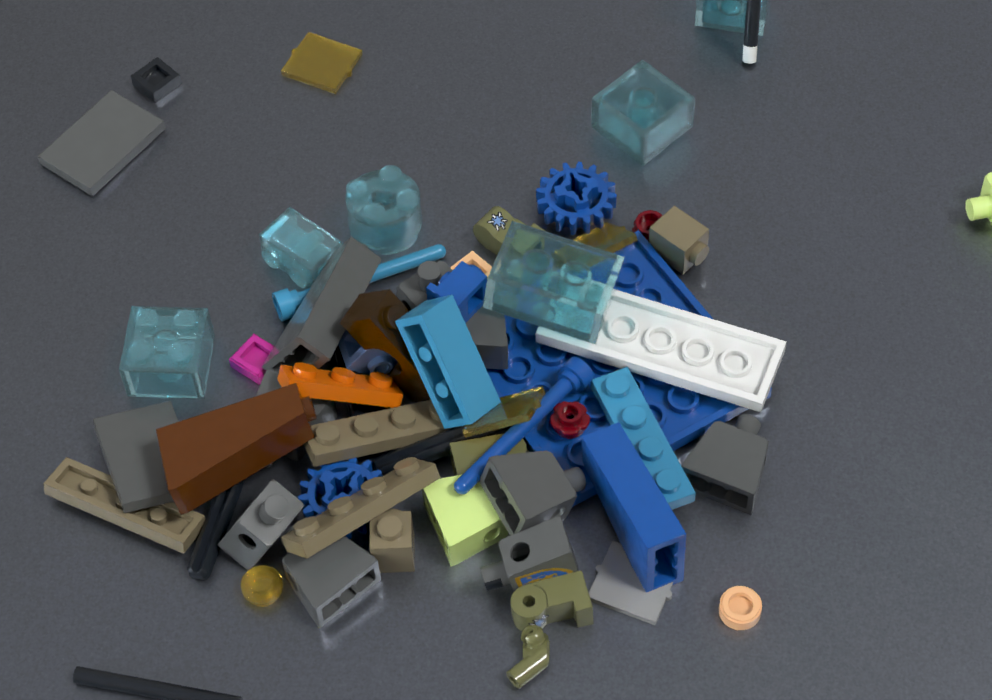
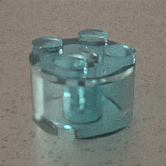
M387 165L381 170L365 173L347 184L345 202L349 231L354 239L368 248L380 250L381 254L384 255L402 252L416 242L423 221L420 191L411 177L402 173L399 167Z

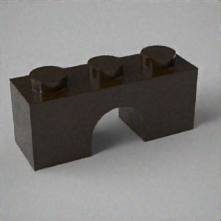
M390 289L359 294L340 324L364 350L379 349L390 354L398 361L389 377L393 378V381L412 402L431 400L395 323V320L409 312V310Z

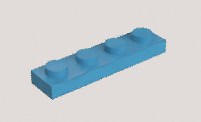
M625 367L592 379L591 389L609 424L612 425L618 422L621 424L671 509L673 510L694 502L696 492L629 368Z

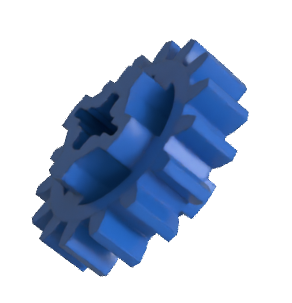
M578 162L576 168H570L567 163H563V171L560 172L551 168L549 170L550 178L541 177L540 188H536L538 214H544V223L548 225L556 222L557 232L563 230L564 227L570 228L571 235H575L577 228H582L586 234H590V226L593 224L600 229L603 228L604 218L612 219L613 208H616L617 199L615 183L608 182V173L596 174L597 166L594 164L588 170L583 169L582 162Z
M357 457L349 459L348 462L338 461L332 464L320 465L321 469L319 471L309 468L307 470L309 481H300L299 484L301 495L298 496V499L305 505L302 508L304 518L316 517L326 511L328 504L333 500L351 496L358 492L365 481L374 477H382L381 470L373 471L370 460H366L359 465ZM319 493L322 495L321 506L317 504V496ZM366 523L357 528L362 534L367 533ZM352 532L347 534L345 537L351 539Z

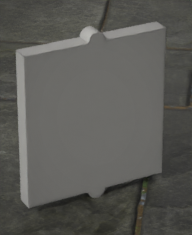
M612 541L602 565L596 566L595 572L597 575L589 591L591 602L656 625L666 600L672 599V592L670 590L673 582L646 593L622 545Z

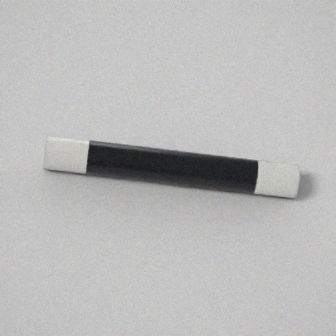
M747 0L742 61L748 64L755 63L757 59L761 0Z

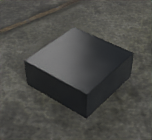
M158 57L131 75L133 86L154 103L182 84L180 74Z

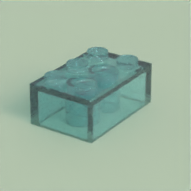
M512 221L488 276L483 308L596 344L618 286L625 257Z

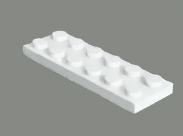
M563 274L536 331L537 343L620 369L628 367L630 372L761 412L784 355L787 342Z

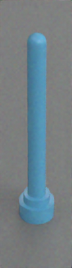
M436 244L378 265L370 283L416 268L425 261L439 260L446 255V248L441 244ZM288 288L272 293L276 312L282 322L292 319L310 288L297 292L296 289L289 291Z

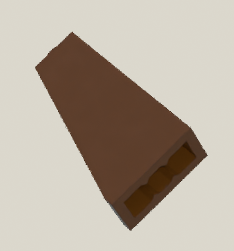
M297 383L156 429L168 491L181 515L194 510L314 438L310 421L317 419L310 396L302 398Z

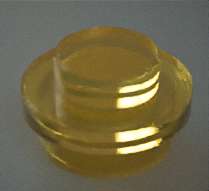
M265 565L253 567L245 573L241 580L242 594L248 602L256 606L264 607L271 605L282 593V577L273 567Z

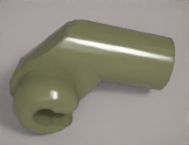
M529 625L522 631L523 659L506 672L507 677L517 689L523 687L545 670L550 662L549 637L546 633H543V629L538 625Z

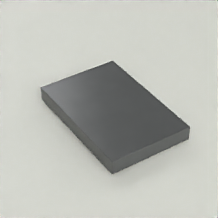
M111 90L40 153L38 158L41 165L93 197L166 129L162 119Z
M171 401L93 418L94 430L123 513L174 501L168 491L156 433L158 428L179 422Z

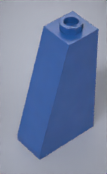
M618 422L607 427H598L590 433L583 435L582 462L645 592L647 593L672 582L674 585L684 581L686 532L621 424Z

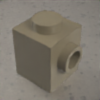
M675 205L650 227L649 243L668 265L681 274H685L693 265H700L709 253V229Z
M388 509L370 520V554L378 560L380 573L415 572V543L411 511Z

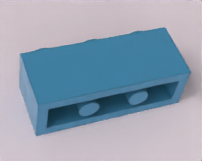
M452 294L426 300L395 320L444 429L471 425L501 403Z

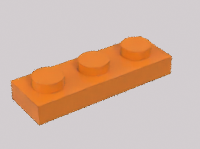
M299 362L295 363L294 366L280 365L277 377L281 387L297 383L302 397L310 396V398L390 408L399 407L403 398V393L393 381V378L381 372L361 375L342 367H335L332 371L317 369L308 363Z

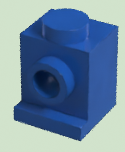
M461 261L452 272L448 271L441 277L437 286L430 283L426 287L427 300L452 294L465 323H467L488 301L487 275L477 266L468 265Z

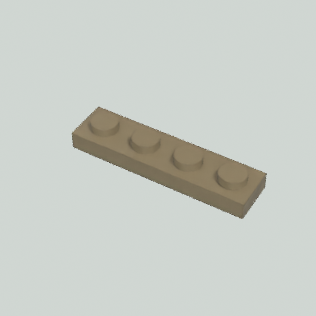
M428 400L311 425L314 438L304 443V446L313 466L316 467L402 448L451 428L444 429L432 401Z
M68 457L61 462L43 483L45 495L183 554L200 534L205 521V515L194 510L181 515L175 502L123 513L111 476Z
M415 457L397 462L394 465L393 471L383 477H374L365 481L361 485V490L353 495L335 499L328 504L326 511L316 517H307L295 523L293 526L294 530L281 537L286 551L308 559L440 479L436 464L419 460Z

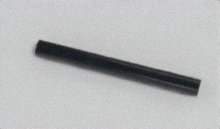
M80 666L75 668L73 674V683L162 700H243L241 696Z

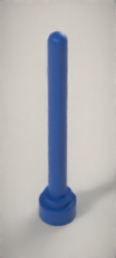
M571 357L560 368V374L557 377L558 382L455 481L454 490L458 494L464 495L468 493L480 481L489 457L506 455L568 393L581 392L591 383L592 379H594V373L585 361L578 357Z

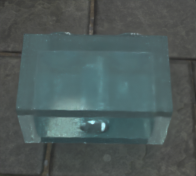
M291 207L286 209L259 234L262 248L261 255L265 262L272 268H280L286 272L294 283L302 288L305 286L307 288L312 287L332 253L343 244L342 241Z

